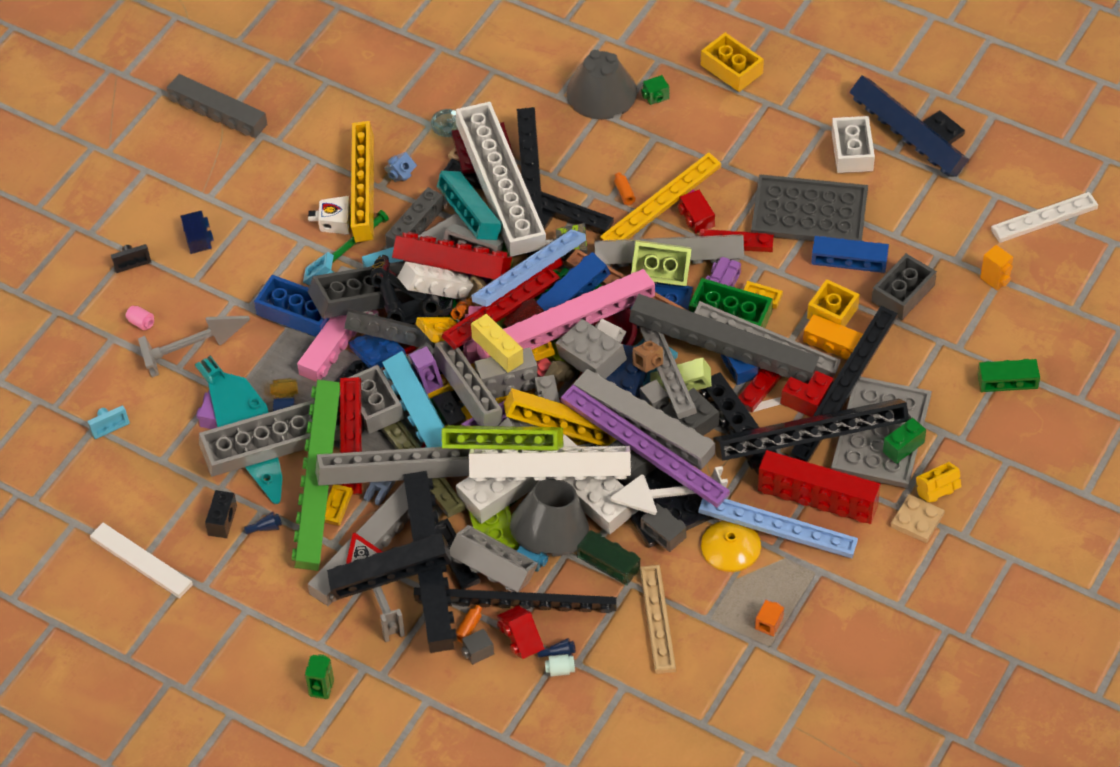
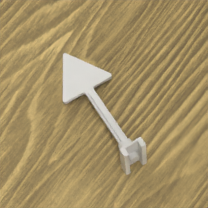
M715 467L711 478L726 488L728 480L721 479L723 467ZM640 475L611 496L610 501L656 515L657 509L653 501L654 498L695 493L686 486L650 490L645 476Z

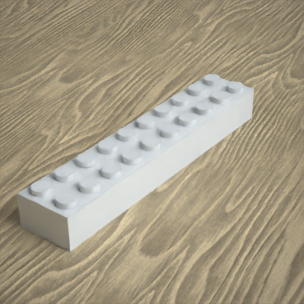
M491 102L456 109L457 128L490 209L502 223L500 233L509 255L516 256L541 250L546 246V233Z

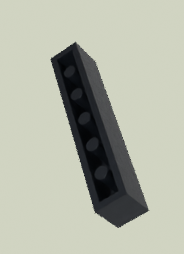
M440 533L419 541H412L400 547H394L382 553H375L363 559L354 560L348 564L338 565L327 570L330 591L339 600L451 564L452 561L448 543L443 534Z

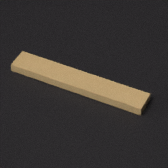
M660 565L640 567V575L655 674L676 672Z

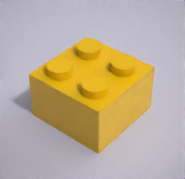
M826 279L808 304L807 319L810 320L813 314L846 326L859 307L860 294Z

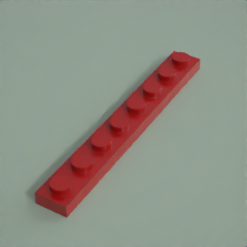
M549 266L545 267L542 271L536 273L530 279L494 301L491 305L483 306L443 332L442 338L454 350L472 339V322L487 314L497 323L552 287L560 277Z

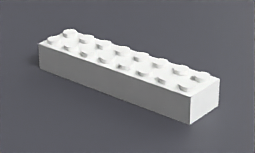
M519 421L522 427H539ZM563 434V447H578ZM570 476L563 480L571 484L576 490L584 513L609 535L625 523L633 514L638 512L637 509L610 501L611 496L624 488L613 476H607V479H594V476H586L584 480H576L574 476Z
M630 446L563 447L559 450L470 449L469 478H474V481H485L486 478L493 477L495 481H504L506 477H514V480H526V477H534V480H546V477H554L555 480H565L566 477L574 476L576 480H584L586 476H594V479H607V476H615V479H626L627 476H631Z

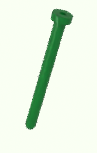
M383 210L377 212V217L374 219V228L381 222L385 223L389 220L388 215ZM354 236L332 254L334 255L333 262L357 243Z

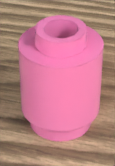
M131 306L126 312V319H128L129 323L142 330H147L154 324V315L139 306Z

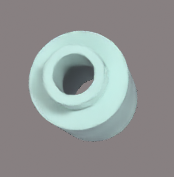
M568 654L548 656L549 660L545 661L546 673H550L551 677L570 675V673L575 672L574 656H568Z

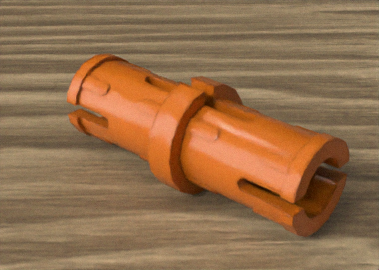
M466 298L456 305L451 311L453 319L457 320L458 318L460 320L465 314H468L469 306H475L472 298Z

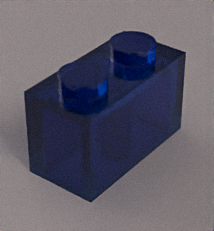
M202 210L180 215L190 254L212 249L211 241H214L212 231L207 230L210 225L208 218L203 216Z

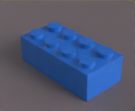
M271 275L254 301L257 316L317 337L330 319L322 318L308 293V287L275 275Z

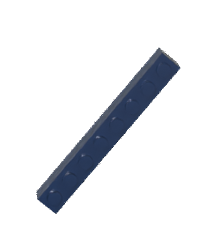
M861 75L849 93L854 96L853 100L860 105L863 103L866 106V111L872 115H878L877 119L884 125L889 124L891 126L890 130L893 133L901 134L904 142L916 146L915 150L921 155H927L929 157L927 160L935 166L938 164L941 167L940 171L945 175L957 177L970 160L870 78Z

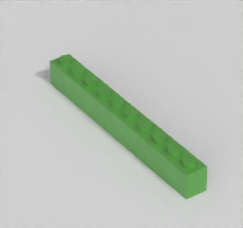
M317 379L316 386H312L311 398H314V404H310L309 409L312 422L308 421L307 433H310V440L306 439L304 450L308 451V457H304L302 469H306V474L301 476L300 487H304L303 494L299 493L298 505L302 507L301 512H297L296 524H299V530H295L294 542H297V549H293L291 561H295L294 568L318 571L320 565L329 485L318 486L315 472L316 459L318 454H333L340 382Z

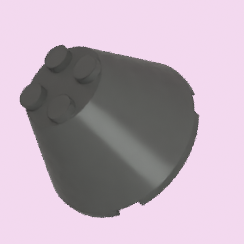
M592 50L567 85V100L571 103L573 109L577 113L592 119L614 118L613 115L621 112L624 114L633 106L637 97V86L632 76L618 60L616 54L606 51Z

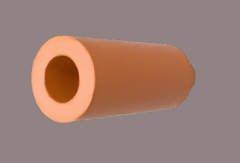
M621 172L616 173L614 183L625 205L633 204L636 201V197L626 176L622 175Z
M475 605L473 609L468 610L456 630L457 641L462 643V638L472 634L482 617L480 613L482 611L481 606Z

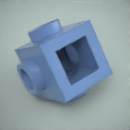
M407 152L392 156L387 161L389 164L384 169L389 178L394 180V182L406 181L417 165Z

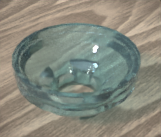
M443 109L433 115L431 126L437 135L452 137L451 131L445 132L443 130L445 127H452L453 130H458L456 110Z

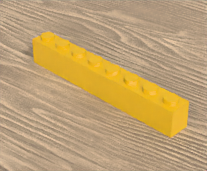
M370 121L352 123L351 230L355 242L374 240V134Z

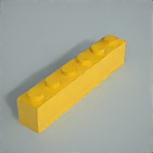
M511 388L504 402L506 417L539 427H563V434L601 446H609L617 440L564 404Z

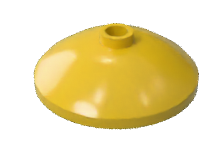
M723 520L711 525L705 531L701 540V551L705 560L712 567L725 572H738L749 568L757 561L761 552V541L754 529Z

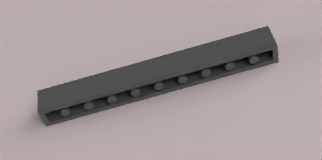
M638 294L631 309L629 318L631 323L788 378L791 376L806 384L811 380L817 367L819 356L642 294Z

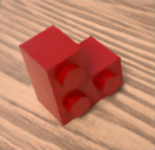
M816 370L809 383L806 384L790 376L782 389L780 404L813 417L832 386L834 378Z
M518 605L497 615L499 620L497 626L501 633L510 637L512 642L510 648L514 655L524 659L545 649L530 611Z

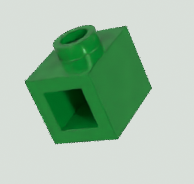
M663 75L643 81L641 93L650 105L670 99V87Z

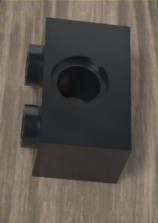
M215 490L205 521L208 536L228 538L237 509L235 493Z

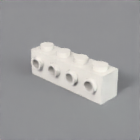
M405 262L397 276L407 290L461 300L467 298L473 287L465 273Z

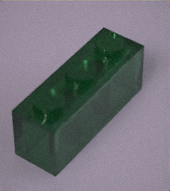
M590 530L577 546V557L626 586L640 570V557L636 553L625 550L620 544L611 542L601 533Z

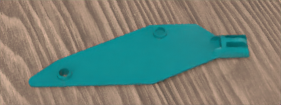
M211 355L208 356V359L201 360V363L197 362L195 364L197 370L208 382L217 428L269 413L266 403L246 378L224 373ZM279 458L245 467L273 504H279L281 501L283 479Z

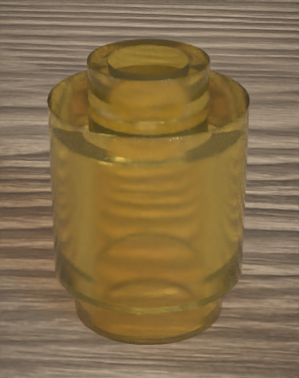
M284 378L273 380V384H270L271 396L275 395V398L294 397V394H298L297 379Z

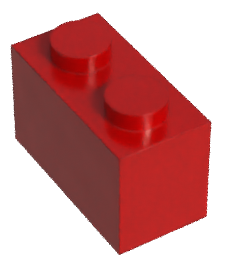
M700 189L680 196L678 210L681 215L685 216L688 227L692 228L695 234L700 232V229L707 230L715 227V213Z

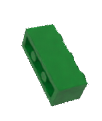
M1037 359L979 362L977 375L980 392L1038 389L1040 373Z

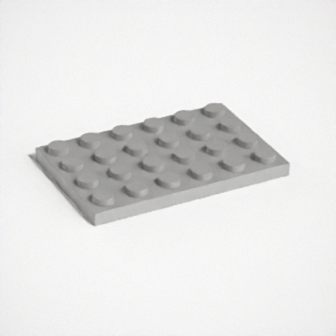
M861 377L851 393L847 409L899 398L907 402L909 420L913 417L924 427L932 391ZM906 422L842 435L838 440L831 469L871 481L908 488L918 448L897 464L883 453L884 438Z

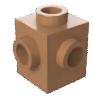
M651 340L633 348V365L642 371L648 372L663 364V347Z

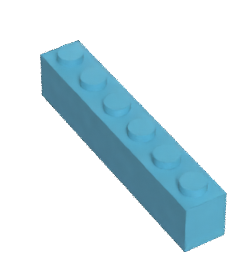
M401 351L382 362L385 367L383 372L388 380H392L393 385L391 387L396 396L400 395L402 400L399 402L404 411L408 410L410 414L408 420L413 427L416 425L418 429L416 435L421 442H425L427 446L425 448L442 447V428H444V425L409 359Z

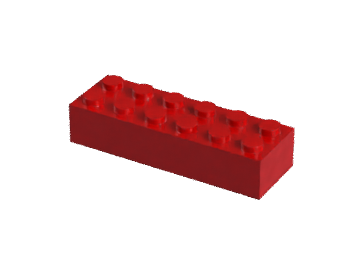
M403 232L402 235L396 236L392 258L490 279H497L509 271L513 258L512 256H507L508 252L499 250L489 252L490 249L485 247H474L473 249L471 244L461 243L454 245L452 240L443 239L436 241V237H418L419 234L413 232Z
M766 450L759 467L758 491L766 495L780 497L783 500L794 501L803 506H811L823 512H831L840 517H848L860 523L872 524L879 504L881 483Z

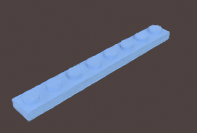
M571 229L471 295L472 302L485 307L491 305L494 301L503 297L506 293L515 289L518 285L586 241L585 234Z
M702 498L698 512L851 559L853 558L858 538L728 499H725L717 508Z

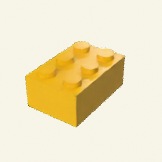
M726 32L701 50V66L738 92L763 74L764 59Z

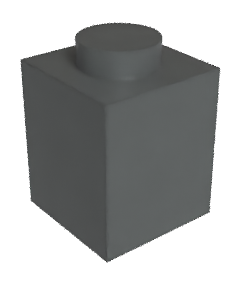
M485 629L462 638L463 647L461 652L465 659L469 658L472 665L494 655L493 643Z

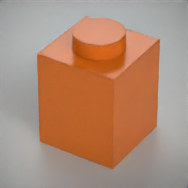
M765 600L756 617L755 629L774 637L784 618V607L777 602Z

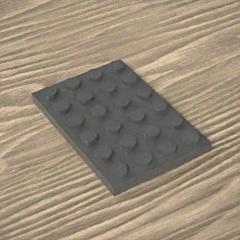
M759 174L751 232L772 234L774 237L809 241H814L815 236L862 241L868 185Z

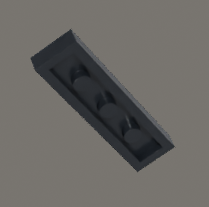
M447 518L435 523V526L440 527V532L446 539L450 549L456 533ZM451 557L452 563L448 565L461 589L464 590L480 583L478 574L469 568L470 566L464 563H457Z

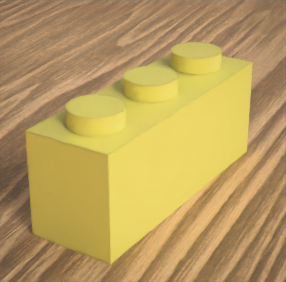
M487 314L471 323L472 339L508 373L523 364V348Z

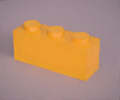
M813 314L804 329L803 342L848 360L863 334Z

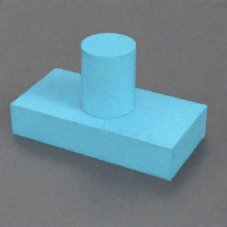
M327 252L307 266L303 283L310 285L313 276L335 273L331 270L334 255Z
M123 405L111 411L101 408L97 412V417L87 421L94 439L130 424Z

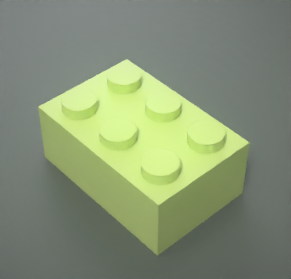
M635 240L631 273L644 269L653 282L687 286L692 249L686 246Z

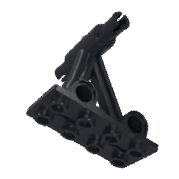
M379 256L374 261V265L371 266L372 284L375 287H380L388 319L414 325L417 317H435L438 315L439 317H444L452 311L453 298L443 300L442 296L407 290L397 278L398 275L390 270L388 256ZM393 285L415 299L404 303L397 298Z

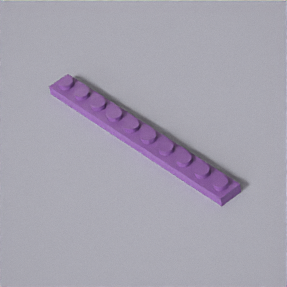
M572 385L561 396V402L625 446H630L631 450L718 508L729 496L730 490L576 386Z

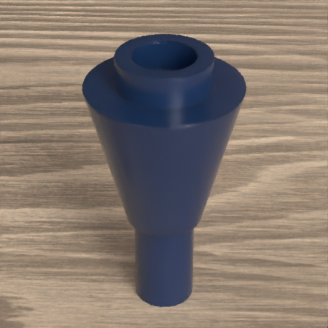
M273 511L255 524L244 528L246 534L256 531L280 530L279 526L282 525L279 514L275 515Z
M567 638L537 652L538 658L565 654L573 656V653H576L574 641H570Z

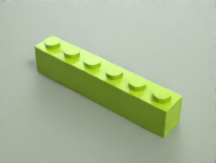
M448 425L442 428V448L559 450L563 448V427Z

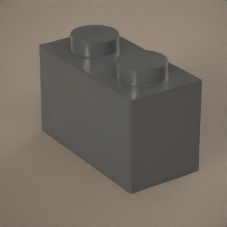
M656 504V515L646 513L641 517V529L667 551L671 552L686 539V525L682 520H677L672 516L667 508H662L659 504Z

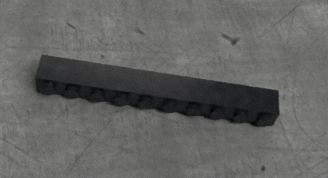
M898 398L713 437L716 457L725 461L766 452V450L772 451L907 422L909 420L907 402Z
M427 471L403 474L413 541H419L431 535L440 534V527L435 526V523L439 522L437 510L433 511V506H436L435 494L430 493V490H434L432 478H428ZM446 565L418 574L430 653L453 650V641H457L456 629H451V624L455 623L453 611L449 612L448 607L452 606L450 594H446V589H449L448 577L443 578V573L447 572Z

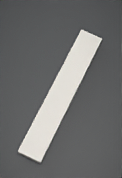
M1088 192L991 226V231L998 242L1001 243L1098 209V203L1091 193Z
M102 523L90 535L92 541L179 599L193 585L191 580L105 523Z

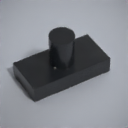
M146 244L134 248L131 245H125L121 252L111 254L116 273L151 263Z

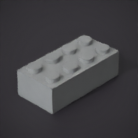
M469 525L457 533L449 549L452 560L470 566L469 568L476 573L481 572L485 574L490 581L505 585V588L511 592H519L529 584L538 565V562Z

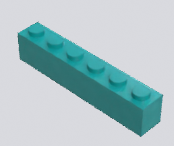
M441 171L437 188L476 239L497 240L502 229V223L463 174L457 171Z

